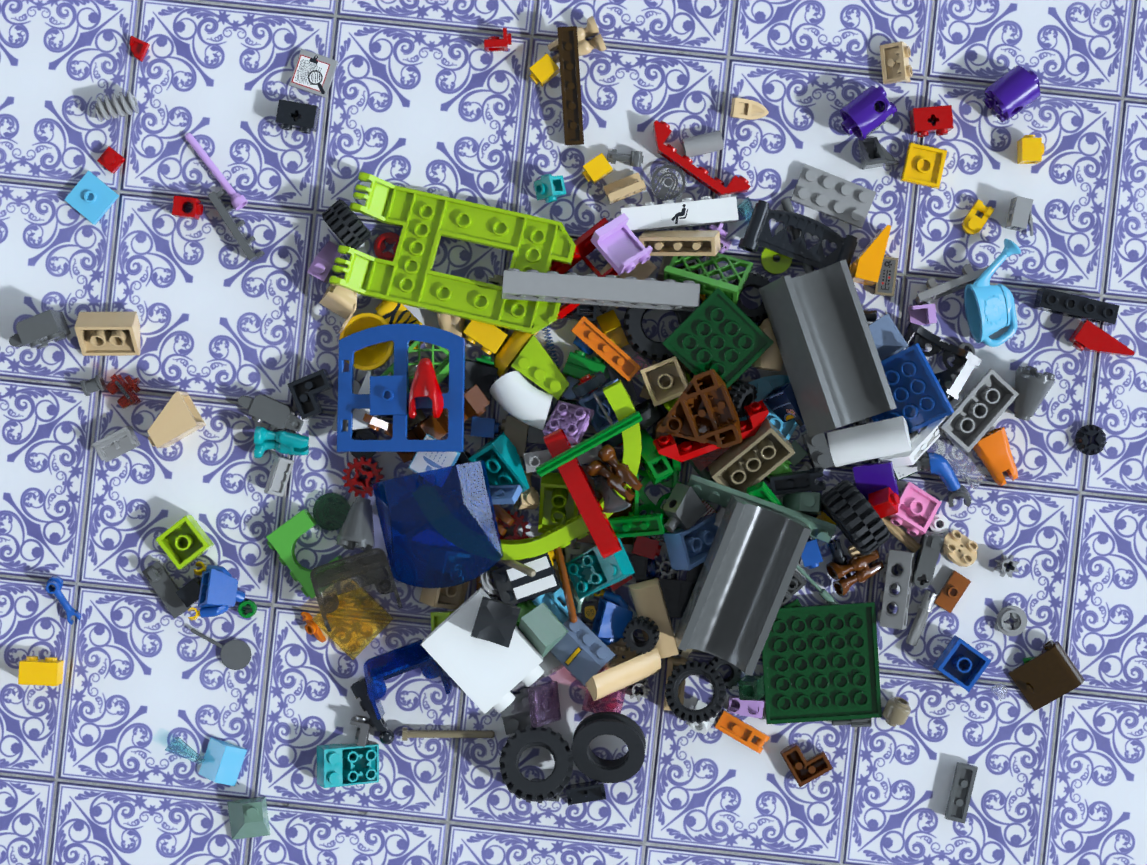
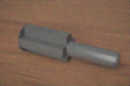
M872 719L832 720L831 723L833 726L871 727Z

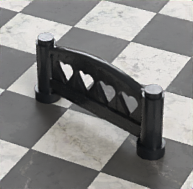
M758 200L744 238L740 239L738 247L756 253L758 246H761L817 269H822L845 259L849 267L858 238L852 235H846V238H843L834 230L815 219L794 212L769 209L768 202ZM770 219H774L776 223L782 222L784 225L783 229L773 237L769 226ZM788 226L801 231V236L792 243H789ZM805 233H810L811 236L819 238V242L808 251L804 238ZM823 240L836 244V250L826 257L822 247Z

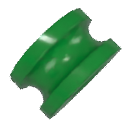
M246 600L239 605L238 612L243 618H250L257 612V606L255 602ZM249 604L251 605L252 612L246 614L243 606L245 607Z

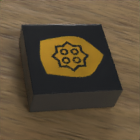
M598 601L582 604L581 618L583 623L594 622L599 604Z

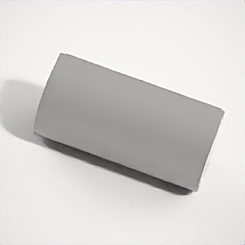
M720 130L682 139L685 156L689 158L724 149Z

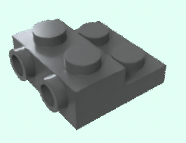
M530 686L522 687L519 689V692L512 693L516 697L515 700L501 712L506 735L515 733L517 730L522 731L527 726L532 728L541 725L543 727L535 688L531 689Z

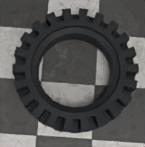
M685 662V665L681 664L678 666V669H674L672 675L667 679L668 683L665 685L666 701L673 713L681 718V720L688 721L689 723L697 722L698 724L703 721L708 722L712 717L715 718L718 712H721L722 706L725 704V683L720 673L713 666H709L705 662ZM691 675L706 677L710 680L714 689L711 702L699 710L686 708L678 698V689L681 682Z

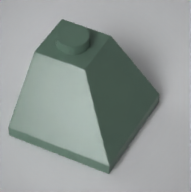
M266 797L227 802L232 840L270 835Z

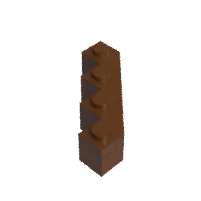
M477 385L464 391V422L474 415L477 417L482 415L486 411L485 407L490 404ZM443 408L439 418L429 415L418 423L416 427L407 431V438L409 440H423L426 434H430L438 440H443L442 437L448 433V409ZM396 452L404 463L412 461L416 452Z

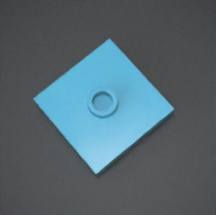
M88 170L64 200L92 224L96 225L119 195Z

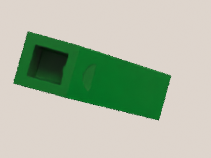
M644 429L640 431L642 445L640 461L655 486L671 478L673 469L666 457L658 453L653 444L652 437Z

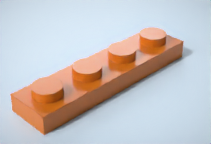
M583 316L571 329L573 334L627 382L641 369L640 365L586 317Z

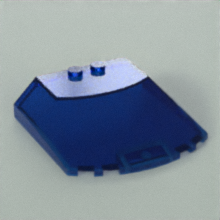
M484 460L453 465L372 484L393 579L421 588L452 587L477 578L490 570L503 557Z

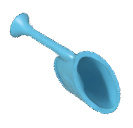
M1004 239L1002 253L973 284H967L964 290L965 313L970 332L977 343L983 341L985 345L990 347H997L1003 344L1017 330V316L1014 297L1011 291L1002 284H989L991 276L1007 257L1013 254H1021L1020 248L1009 239ZM1010 325L1009 329L998 338H989L993 333Z

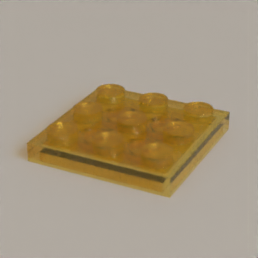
M353 578L312 620L354 660L394 618Z

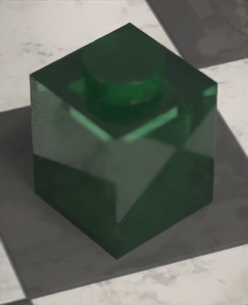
M745 675L738 681L739 699L753 701L761 699L765 695L764 676Z

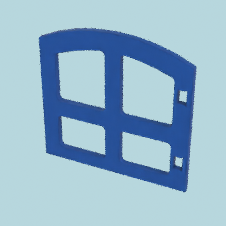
M389 324L368 328L339 340L337 452H463L465 338L431 326ZM411 340L437 345L449 350V391L442 393L443 408L448 409V438L446 440H409L407 438V415H393V437L391 440L353 439V411L355 409H370V394H354L353 392L354 353L371 345L393 341L395 376L408 375V352ZM344 360L349 361V372H344ZM415 398L416 409L432 408L431 398ZM343 420H348V431H343Z

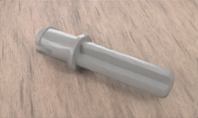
M925 591L921 604L917 606L919 608L906 638L907 644L917 645L929 613H932L931 609L938 594L933 592L931 598L928 599L931 591Z

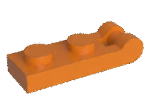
M723 710L714 725L716 729L759 754L763 750L762 746L770 738L767 734ZM754 735L758 737L756 743L752 742Z

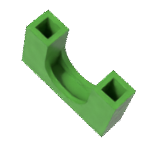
M303 509L266 536V538L268 539L267 544L273 551L276 550L280 555L278 557L280 562L284 566L287 565L291 570V577L302 585L301 590L305 596H310L312 599L351 571L341 555L335 557L322 568L315 570L307 569L297 561L295 556L297 540L317 525L309 511Z

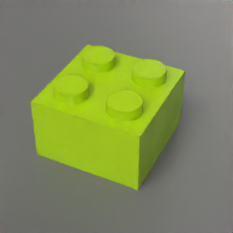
M186 515L155 539L178 570L188 566L214 545L192 515Z

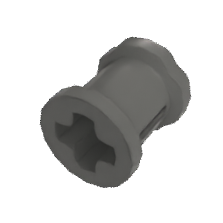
M100 374L87 381H80L82 391L86 396H90L91 393L98 390H106L105 381Z

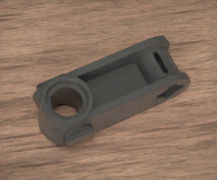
M926 531L921 536L920 548L915 560L912 582L919 588H927L932 582L939 553L944 542V535ZM923 574L925 580H921L920 582L917 578L922 577Z

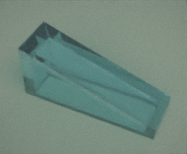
M747 197L737 206V209L749 223L754 208L749 197Z
M179 737L174 738L165 749V751L198 764L203 763L205 760Z

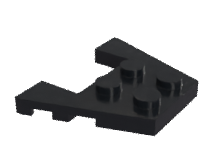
M639 555L630 556L632 567L635 571L636 583L657 578L646 576L647 557ZM704 562L689 571L687 570L686 580L658 578L669 617L682 618Z

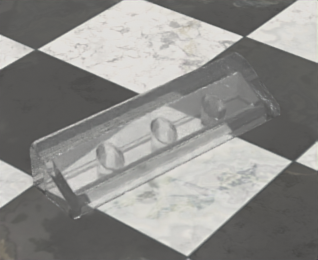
M944 433L930 446L936 453L946 458L952 469L973 489H977L987 475L963 451H960L951 443Z

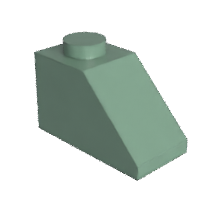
M818 492L786 494L783 496V506L803 514L821 515L822 495Z

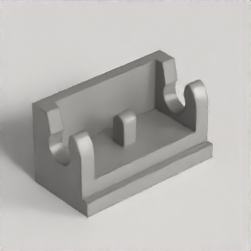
M126 426L92 445L95 447L100 459L109 462L141 444L132 426Z

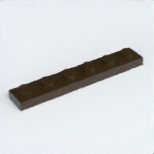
M577 26L557 27L565 145L584 144Z

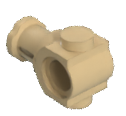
M524 471L530 488L520 494L514 504V509H537L539 494L531 485L532 472L527 473Z

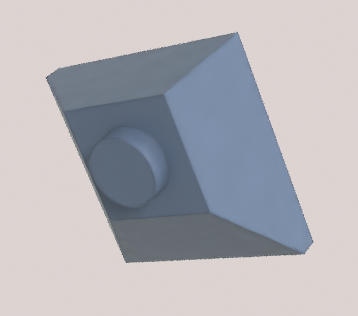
M888 313L868 325L881 361L909 346Z

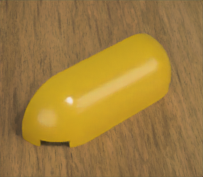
M516 330L511 334L494 359V367L498 368L497 375L499 377L508 372L533 334Z

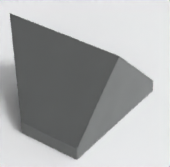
M877 137L867 138L863 141L858 140L862 170L900 164L879 143Z

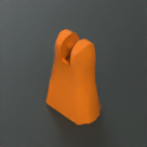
M999 427L986 433V436H983L973 447V450L985 465L992 479L1000 487L1006 484L1002 472L1006 471L1012 481L1018 478L1017 467L1004 427Z

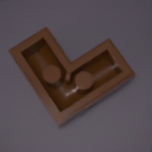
M795 743L787 746L780 752L799 787L833 769L824 751L806 760L799 746Z

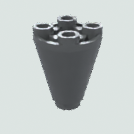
M1019 366L1015 375V391L1019 394L1014 400V416L1016 418L1029 421L1030 417H1033L1055 382L1054 374L1049 372L1039 373L1037 368L1031 366Z
M357 497L355 502L352 503L337 535V545H341L344 549L354 550L355 547H358L362 551L372 552L375 546L371 500Z

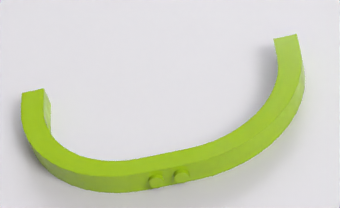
M621 380L603 388V392L618 421L636 412ZM639 423L622 432L623 456L621 463L628 465L635 476L638 473L642 450ZM429 481L413 491L415 499L428 520L446 539L470 553L486 558L521 560L536 557L558 547L564 548L571 544V540L575 538L582 539L587 536L589 531L580 514L538 536L520 540L496 539L480 534L458 520L442 500L433 482ZM617 492V494H618L622 499L625 500V497H623L622 495H620V494ZM602 497V499L599 501V503H600V505H601V507H602V509H603V508H604V499H603V497ZM605 513V514H606L607 518H609L613 513Z

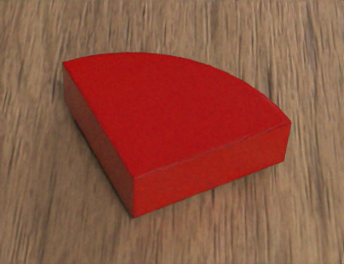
M131 36L129 40L131 51L134 57L142 62L150 44Z

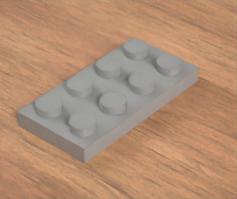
M805 164L790 200L850 225L862 228L876 192Z

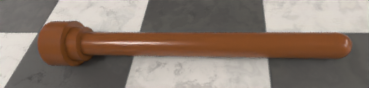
M558 547L554 551L570 622L575 623L577 622L575 605L562 548Z

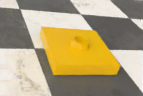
M909 143L900 181L939 189L947 150Z

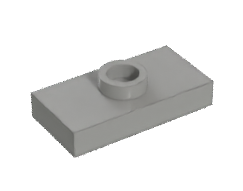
M275 456L264 490L265 493L283 497L294 464L293 460Z

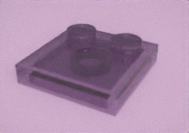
M557 681L528 688L532 727H540L561 720Z

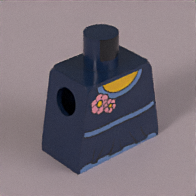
M790 382L774 388L763 399L764 403L783 422L794 419L799 427L804 425Z

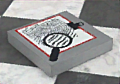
M301 49L289 86L326 98L338 61Z

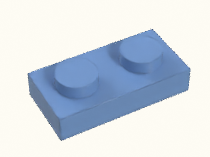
M488 485L490 492L480 500L484 505L515 504L522 492V488L520 485Z

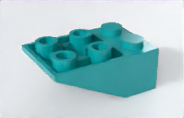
M620 538L618 540L622 550L605 559L602 557L597 546L565 564L579 599L620 582L635 573Z
M357 744L317 745V784L321 787L331 788L379 782V744H367L365 747L358 746Z

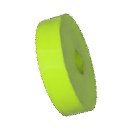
M766 248L763 250L760 258L764 270L775 275L785 272L792 262V258ZM773 256H778L779 262H774Z

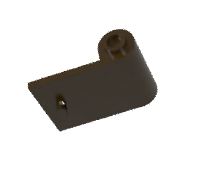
M1053 640L1043 645L1041 654L1008 672L1034 711L1079 687L1085 681L1058 641L1053 642Z

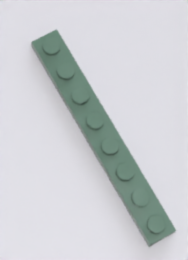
M691 474L686 484L692 487L699 498L727 507L731 495H735L800 520L812 530L810 537L829 543L836 532L837 525Z

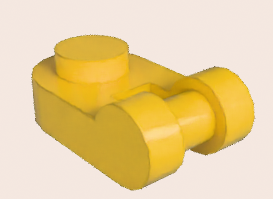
M977 199L962 222L963 231L968 235L979 233L994 212V209L990 206H985L983 201ZM978 210L983 213L981 218L975 215Z

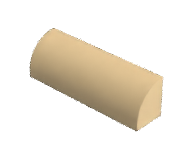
M657 648L650 652H646V654L639 655L592 676L585 685L593 700L596 701L658 673L661 669L660 654Z

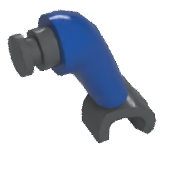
M931 452L928 453L927 457L916 461L918 472L921 471L920 469H924V471L930 470L931 474L938 475L949 491V507H954L953 499L958 496L964 497V504L967 507L971 505L972 499L968 489L960 485L946 458L941 454Z

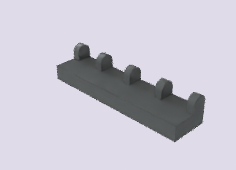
M224 189L207 195L247 258L254 262L265 255L263 250L256 254L250 243L256 240L255 237L252 236L247 239L240 227L245 225L244 220L236 223L230 214V211L234 209L233 206L229 205L226 207L220 197L226 194Z

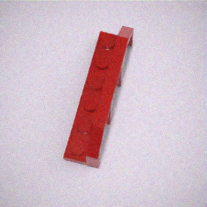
M604 217L574 241L576 248L571 265L552 261L550 271L564 274L583 260L598 277H606L607 275L617 276L618 273L613 267L601 275L586 258L587 255L596 249L590 241L594 232L609 223ZM564 304L559 310L557 319L564 318L580 304Z

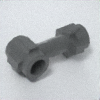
M616 149L608 150L607 161L611 162V164H616V161L630 162L632 167H641V163L643 164L644 156H642L641 151L621 154L617 153Z

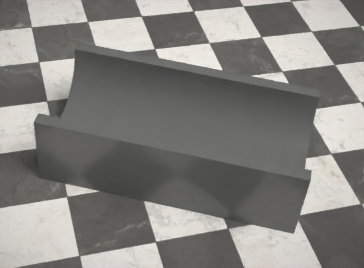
M846 259L801 276L791 278L790 275H786L759 288L809 437L897 408Z
M731 495L674 636L678 649L683 651L695 649L712 654L735 665L744 674L752 676L812 530L800 520Z

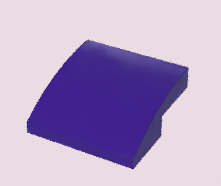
M892 461L855 465L852 467L856 488L867 501L870 493L890 487L899 496Z

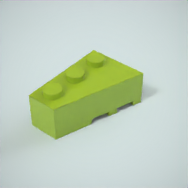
M533 334L511 366L550 395H553L557 400H560L570 387V383Z

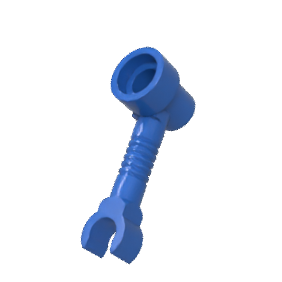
M52 576L46 583V591L49 594L55 595L66 612L68 623L72 625L74 621L71 616L74 615L80 620L81 614L72 608L62 593V578Z

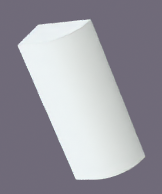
M903 416L827 433L830 453L835 467L912 451L907 421Z

